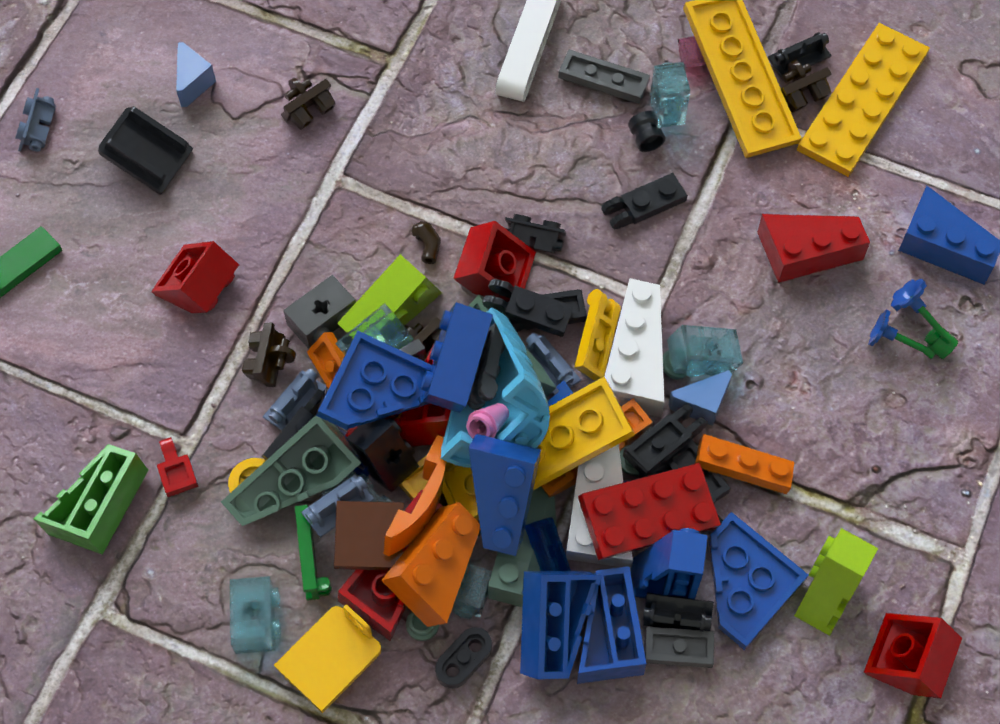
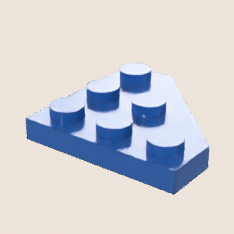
M357 330L316 416L347 430L431 404L423 401L425 391L421 390V384L426 371H431L432 365Z
M731 512L722 521L721 525L712 532L709 543L718 629L745 650L806 581L809 574Z

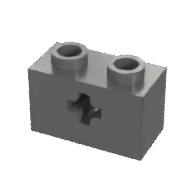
M331 275L283 310L286 324L310 349L324 332H334L340 327L337 323L356 303V300Z

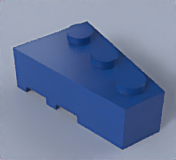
M457 302L450 311H444L439 325V329H441L439 340L435 341L430 355V359L433 360L431 371H426L421 384V390L425 391L424 402L461 413L467 406L493 314Z
M476 434L469 446V455L483 548L516 556L523 541L541 449Z
M682 528L680 531L672 530L635 556L630 571L635 597L646 599L647 593L695 599L703 576L708 535L700 534L698 530L691 528Z
M630 567L596 570V574L603 576L600 585L596 584L590 602L592 609L587 620L577 684L644 675L647 665Z
M524 571L520 674L538 680L569 679L582 640V636H580L586 615H590L592 609L590 602L596 584L600 585L603 575L586 571Z

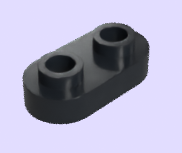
M478 627L469 628L440 656L436 662L435 672L437 680L441 685L451 689L461 687L488 659L492 652V640L488 632ZM472 643H478L482 648L478 652H472L469 646ZM451 667L459 670L458 675L454 677L448 676L446 672Z

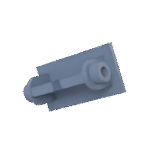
M36 88L33 99L27 97L22 114L28 115L26 123L20 121L15 138L21 140L18 151H21L23 144L29 146L30 150L39 152L46 144L49 127L40 125L39 122L50 125L56 105L51 97H37L39 93L38 88Z
M533 333L526 339L528 345L525 347L543 366L555 387L563 380L569 388L581 381L580 377L544 335L538 336L536 333ZM556 387V389L552 392L553 395H555V394H557V393L559 392V390L557 389V387Z
M308 369L306 372L302 370L264 414L263 418L282 431L301 406L304 407L318 389L324 392L327 386L316 380L318 375L313 370Z
M354 474L301 513L321 538L336 527L337 501L372 502L374 498L366 489L367 484L361 476L357 477Z

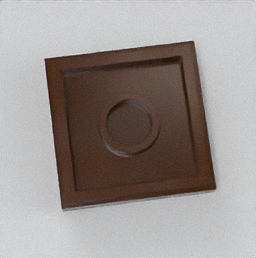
M337 501L334 569L390 570L403 554V549L391 556L384 555L385 534L399 509L404 511V503Z

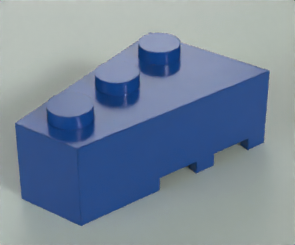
M926 185L898 251L985 285L1000 254V240Z

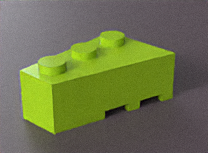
M400 254L337 324L353 339L358 330L387 343L403 325L411 321L440 296L442 292Z

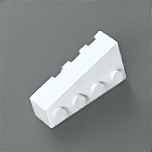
M630 278L604 377L609 382L620 406L634 398L646 414L657 417L662 416L664 406L660 285Z
M619 444L578 466L566 550L567 560L616 567L629 566L631 569L633 562L632 551L598 561L578 496L582 493L623 483Z

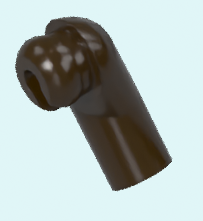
M420 221L413 225L412 235L416 236L417 240L421 239L425 244L421 260L426 264H435L441 238L430 223Z

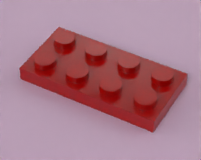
M700 463L582 493L578 496L598 561L649 547L672 530L680 531L682 528H691L703 532L721 525Z

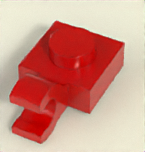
M172 437L159 441L165 462L157 464V468L167 497L199 487L188 454L178 456Z

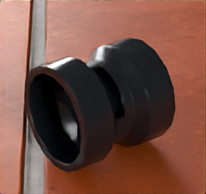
M652 111L640 112L628 122V127L631 133L636 136L635 143L641 152H650L659 148L666 139L662 129L657 127L658 120Z

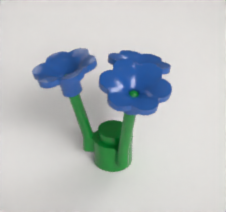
M918 279L916 281H908L903 288L897 290L893 295L894 300L891 306L896 312L901 308L910 306L917 314L920 313L933 327L924 339L928 343L927 346L897 333V329L889 326L890 311L887 309L884 313H881L876 325L873 327L868 345L873 346L881 337H885L891 341L894 339L919 350L930 359L935 355L944 359L955 349L958 340L942 328L925 308L926 305L920 296L927 285L923 279Z

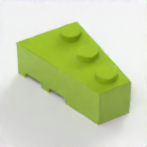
M842 528L836 538L829 535L809 573V576L814 579L794 616L830 636L878 548Z

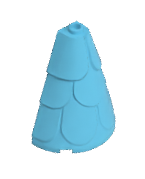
M491 307L487 311V313L493 314L490 327L496 323L506 346L500 355L498 364L500 366V373L495 380L498 385L496 397L491 401H485V406L482 408L502 403L509 410L508 419L494 438L537 448L543 441L549 427L548 401L541 382L532 367L533 364L527 356L523 341L507 316ZM468 404L461 413L451 410L441 447V459L454 465L471 468L469 446L473 438L468 434L466 424L469 415L476 410L469 407Z

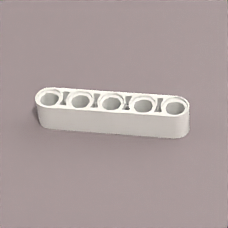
M561 0L526 1L497 80L496 95L525 102Z

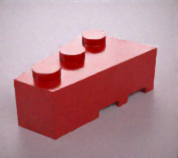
M762 214L757 231L778 283L864 260L870 244L860 218L855 216Z

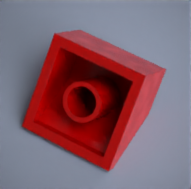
M496 221L470 227L453 279L475 295L479 294L483 297L491 295L509 302L510 298L499 295L489 289L490 280L499 279L509 282L513 287L518 286L525 289L536 251Z
M214 241L185 244L151 292L155 296L190 313H207L218 303L217 297L223 288L233 281L235 277L234 272L239 264Z
M886 613L864 673L911 695L941 699L962 637L942 618Z

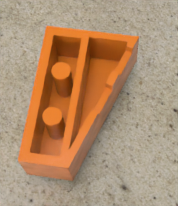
M460 502L440 507L422 532L412 541L381 580L427 627L447 624L480 531V523Z

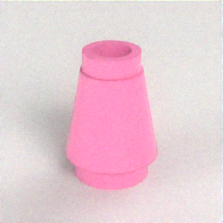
M496 403L473 411L469 415L466 424L468 434L473 439L476 434L494 438L509 417L508 408L502 403Z

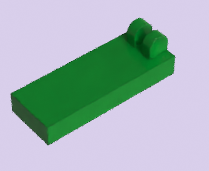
M42 226L0 256V298L63 251L60 244Z
M307 504L295 506L303 591L306 593V600L309 601L320 599L322 596H328L332 592V587L328 578H318L312 526L301 513L308 507Z

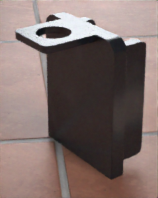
M134 106L124 110L98 147V152L102 157L159 195L163 193L193 150V147L186 140Z

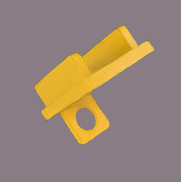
M345 605L343 608L334 606L274 664V667L323 713L381 654V645L372 636L370 626L348 605Z

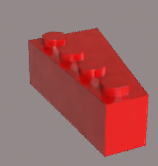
M423 490L412 500L404 510L405 512L412 514ZM438 503L434 514L437 512V510H438L440 507H444V506H442L440 503ZM409 543L406 547L403 548V553L411 543ZM355 570L338 590V602L344 606L348 605L369 626L391 641L406 609V605L381 581L389 570Z

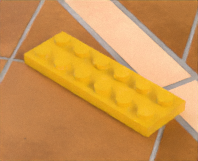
M693 0L686 2L683 10L745 158L799 144L802 137L743 0Z
M878 23L798 144L797 151L849 177L926 58L930 47Z
M605 377L549 406L550 421L548 431L543 441L537 447V449H541V455L533 490L635 435ZM447 462L442 492L448 505L460 502L478 521L479 516L472 469Z

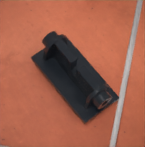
M817 32L808 39L785 49H779L776 53L768 56V60L781 78L783 74L788 73V64L796 60L802 66L806 64L810 66L815 65L832 56L826 48V44L829 43L828 35Z
M514 214L513 219L505 217L507 224L511 225L510 229H505L529 246L531 237H535L534 249L553 254L556 251H562L564 240H560L559 235L566 236L565 229H560V223L543 220L542 225L531 223V217Z
M647 593L643 626L700 630V632L711 631L714 602Z

